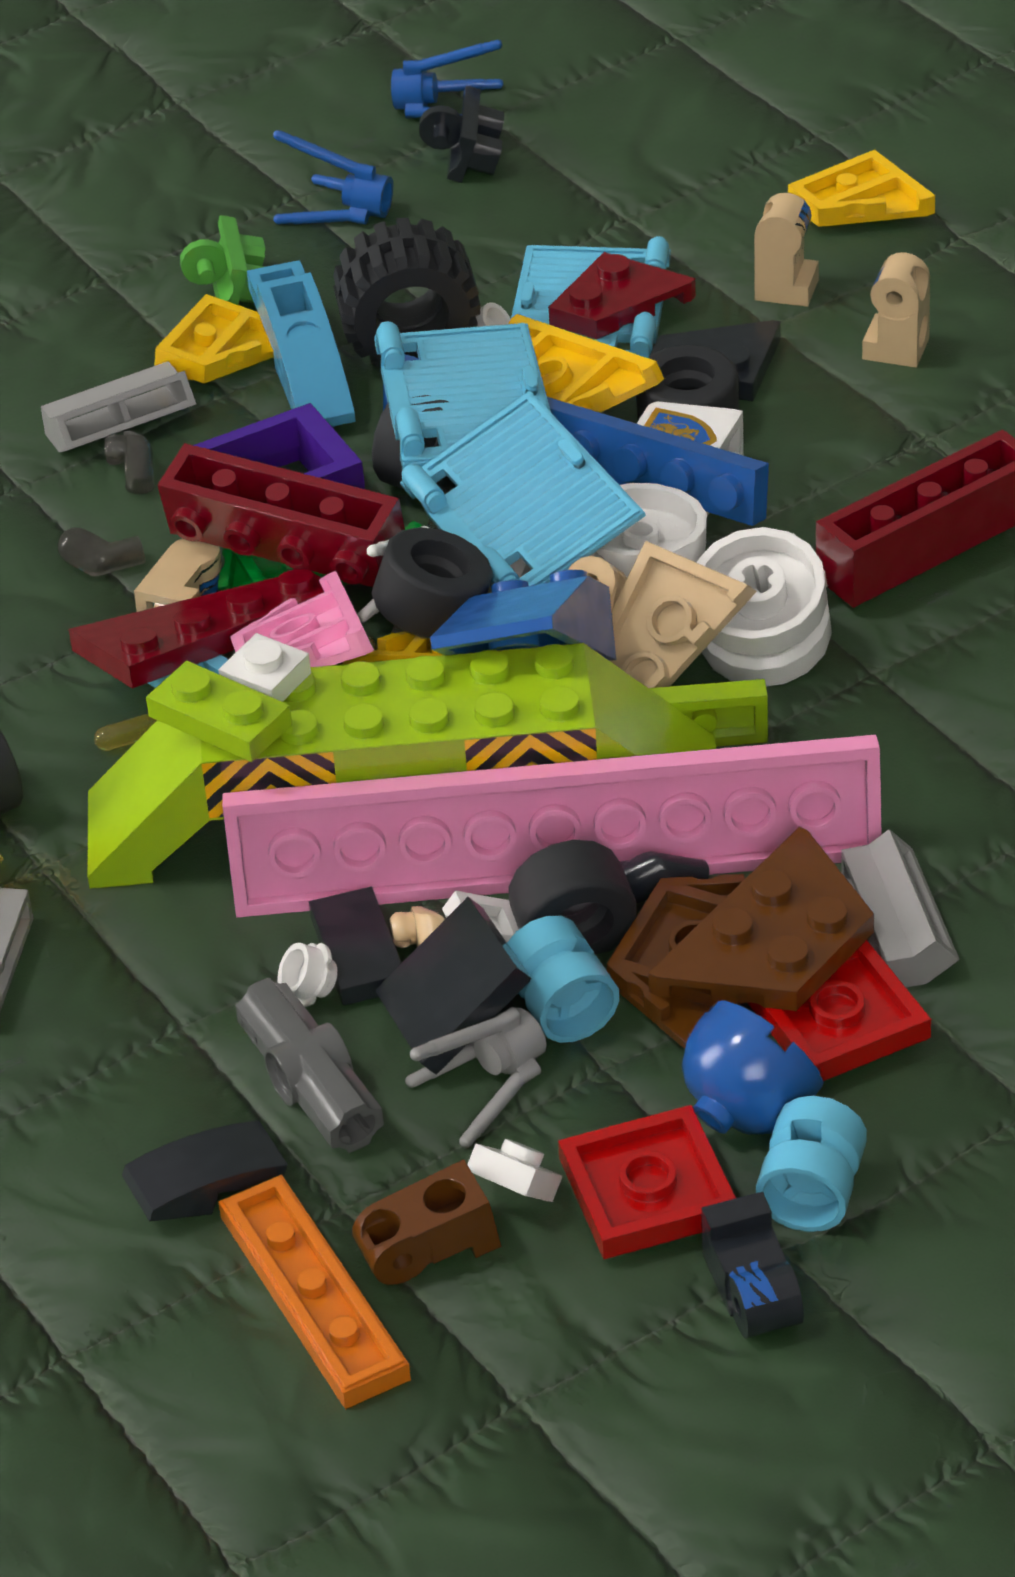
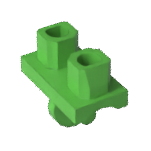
M220 215L218 228L221 239L219 243L210 239H200L191 242L180 255L181 270L184 277L190 282L199 285L212 283L216 298L236 305L239 304V301L254 303L248 288L247 270L264 267L262 266L265 258L264 240L262 237L239 234L236 218Z

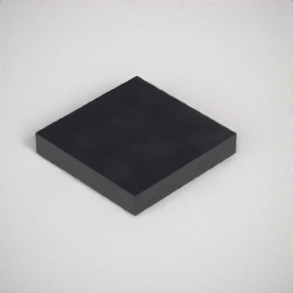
M467 897L375 991L411 1049L431 1040L494 1018L532 978L485 910L470 897ZM466 1045L420 1060V1063L437 1075Z

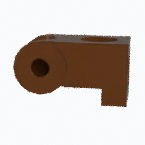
M464 1159L373 1203L360 1213L352 1227L353 1237L374 1276L379 1282L387 1285L409 1281L419 1275L428 1264L432 1262L435 1264L465 1249L470 1248L475 1258H478L501 1247L490 1202Z

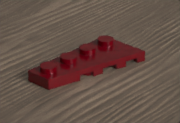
M307 569L289 570L279 575V577L70 628L69 635L72 651L133 689L172 674L185 661L199 664L235 650L230 636L252 622L266 616L271 610L290 598H296L297 603L300 604L324 593L319 579L322 577Z

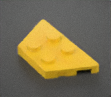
M519 314L513 316L508 323L528 324L547 397L601 413L658 385L664 380L659 365L655 360Z

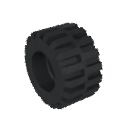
M397 218V225L388 227L385 221L373 225L375 232L370 235L362 231L354 237L356 247H345L340 254L342 265L335 266L333 275L335 285L333 287L344 334L348 343H353L354 351L361 358L369 355L372 365L381 368V354L377 355L374 336L376 335L377 328L383 322L390 321L396 324L400 333L477 327L476 316L480 315L481 304L470 261L460 240H453L451 231L441 226L434 231L432 221L420 219L417 225L410 224L409 218ZM424 287L429 289L421 297L410 302L390 303L384 301L392 293L403 288ZM417 351L404 352L406 355L418 358Z

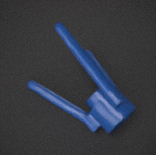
M493 40L423 60L403 61L402 69H393L391 95L394 108L405 109L406 118H421L423 113L431 108L427 107L428 104L437 103L438 92L464 91L466 85L481 90L501 89L504 85L501 79L437 81L436 73H427V70L500 50L503 46L500 40Z
M281 130L274 131L273 137L277 141L353 173L348 174L345 180L315 174L311 178L312 183L315 185L342 191V204L350 206L349 209L276 214L273 218L276 224L349 221L366 225L369 216L386 217L393 198L394 184L391 176L376 174L375 166L357 163Z

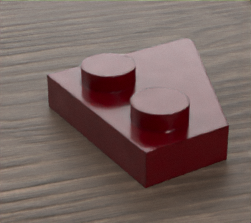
M603 252L548 306L549 325L599 339L619 331L626 324L634 323L635 317L642 312H648L655 316L656 303L671 297H675L682 304L692 301L696 297L695 278L630 260L624 255Z

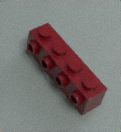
M1002 429L816 521V554L823 563L827 587L854 608L1014 527L1015 438Z
M186 443L183 444L157 484L171 534L178 535L188 541H201L231 549L240 555H253L280 562L293 569H307L325 575L336 571L340 580L349 584H362L374 587L384 555L371 557L367 554V548L378 542L389 540L402 530H405L400 501L397 497Z

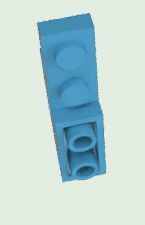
M300 260L247 270L248 288L272 346L275 369L291 410L311 403L332 428L337 425L356 422L355 411L342 362L325 308L311 272L305 273Z

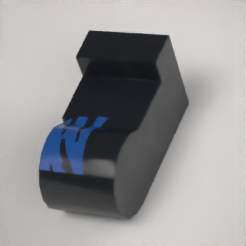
M763 1191L701 1207L703 1257L730 1317L733 1316L742 1336L746 1339L803 1323L804 1309L799 1284L791 1264L784 1256L772 1227V1212Z

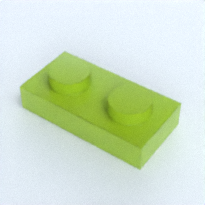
M185 661L146 696L149 717L250 762H253L292 725L290 705L189 661Z
M765 679L648 688L714 734L716 747L768 742V695Z

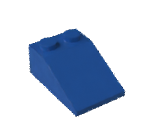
M584 570L555 572L549 576V583L529 586L528 582L524 580H508L491 585L492 593L469 598L430 637L431 650L443 655L476 653L484 650L498 651L543 647L550 644L585 643L607 660H616L609 586L587 576V572Z

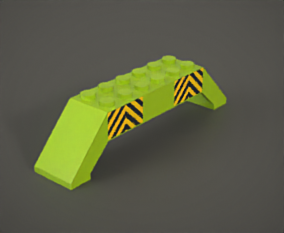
M585 643L550 644L543 647L498 651L484 650L476 653L419 656L409 659L375 662L358 661L351 664L311 667V674L283 701L290 705L292 725L253 762L157 720L88 791L87 878L89 889L154 883L153 870L206 823L211 820L224 819L223 793L716 749L714 734Z

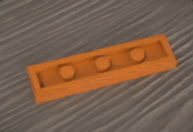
M283 1175L218 1201L220 1216L345 1410L411 1380L408 1361Z

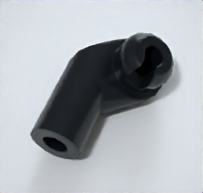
M650 851L642 853L630 861L620 862L636 903L647 900L661 878L694 877L697 879H709L708 863L701 859Z

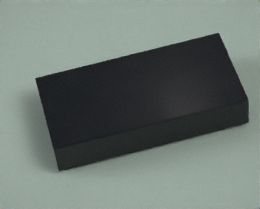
M372 886L309 901L310 916L319 942L329 947L332 960L337 965L335 986L342 1005L379 997L375 990L401 964Z

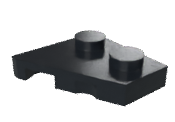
M770 320L659 335L650 356L668 347L683 345L703 346L721 352L735 365L739 382V400L754 401L781 340V321Z

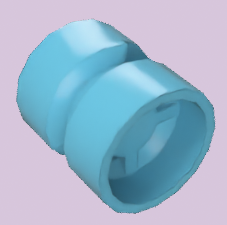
M545 916L533 920L516 931L507 942L532 978L518 994L525 999L527 1009L537 1020L548 1039L559 1043L575 1042L584 1039L604 1027L614 1015L620 1001L619 988L597 956L594 955V951L572 920L563 916Z
M806 1096L798 1097L786 1103L781 1109L770 1139V1150L764 1158L756 1184V1193L763 1191L772 1212V1219L775 1222L794 1230L816 1232L826 1231L838 1225L845 1216L854 1186V1175L859 1169L867 1140V1129L860 1116L848 1106L831 1098Z

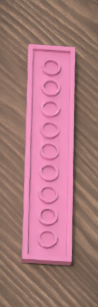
M876 735L223 793V815L236 918L310 911L309 901L371 886L379 905L448 899L454 891L478 895L509 893L508 887L516 870L532 854L551 844L569 840L595 841L611 849L620 862L630 861L634 857L650 851L701 859L708 863L709 875L754 871L800 826L809 831L834 864L841 863L842 849L868 845L882 835L880 746Z

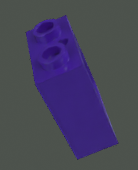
M311 403L194 445L276 467H282L299 460L309 471L304 474L365 489L362 461Z

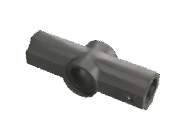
M269 977L250 985L246 995L235 1005L237 1021L264 1056L270 1080L280 1098L289 1106L299 1103L331 1148H343L348 1153H351L370 1144L372 1136L384 1125L382 1108L353 1071L350 1055L338 1031L330 1023H324L319 1026L287 983H276Z

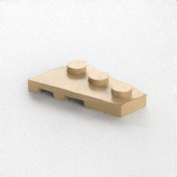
M645 541L612 609L616 660L610 662L647 688L670 687L757 591L743 582Z

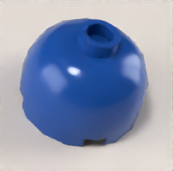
M725 1000L718 1001L714 1007L712 1006L708 1012L704 1013L686 1042L682 1071L689 1092L697 1100L693 1110L706 1125L722 1134H726L730 1128L747 1135L772 1134L778 1114L783 1106L798 1097L816 1096L823 1086V1079L818 1068L794 1042L784 1051L775 1041L768 1037L775 1026L750 1010Z

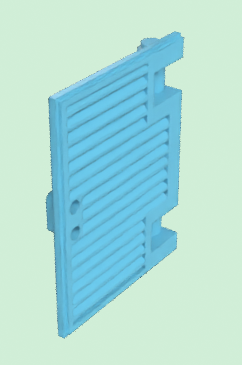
M657 236L648 242L647 249L529 245L526 247L511 318L519 314L549 324L548 306L603 252L624 255L630 260L666 270V267L670 266L671 260L669 244L665 238ZM663 301L655 304V316L648 312H642L635 317L634 323L622 326L619 331L599 339L587 338L616 348L617 343H630V350L625 351L648 358L653 350V344L657 342Z
M386 321L377 328L376 335L374 336L377 355L381 354V375L389 404L395 438L400 440L402 470L409 464L424 466L529 391L551 412L527 323L400 333L396 324ZM417 351L419 360L405 361L404 352ZM435 400H446V401H448V402H443V403H431V404L411 405V404H417V403H423V402H429V401H435ZM441 407L443 409L439 411L422 412L425 409ZM437 437L439 446L424 448V438Z
M531 391L511 403L424 466L407 465L402 471V481L400 482L412 499L417 498L421 502L427 516L440 530L464 538L477 546L488 558L493 572L491 580L493 584L508 580H524L528 582L529 586L549 583V576L552 573L568 570L574 562L580 558L590 556L646 516L640 506ZM445 476H448L457 486L447 494H444L442 489L436 484ZM521 558L531 570L519 578L510 565Z

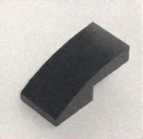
M256 1120L212 1128L167 1143L126 1164L122 1177L150 1222L211 1215L219 1193L242 1191L279 1175L284 1177L288 1164L261 1122Z

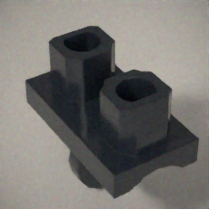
M467 85L463 93L461 115L451 107L439 105L426 110L421 116L419 123V134L426 145L434 149H449L447 179L462 183L467 169L493 176L502 152L503 141L499 140L504 123L505 112L481 106V89Z

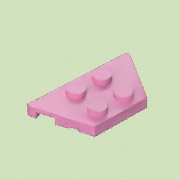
M336 571L319 579L324 593L300 604L297 603L296 598H290L271 610L266 616L252 622L230 636L235 652L255 633L309 653L310 667L335 665L373 652L374 649Z

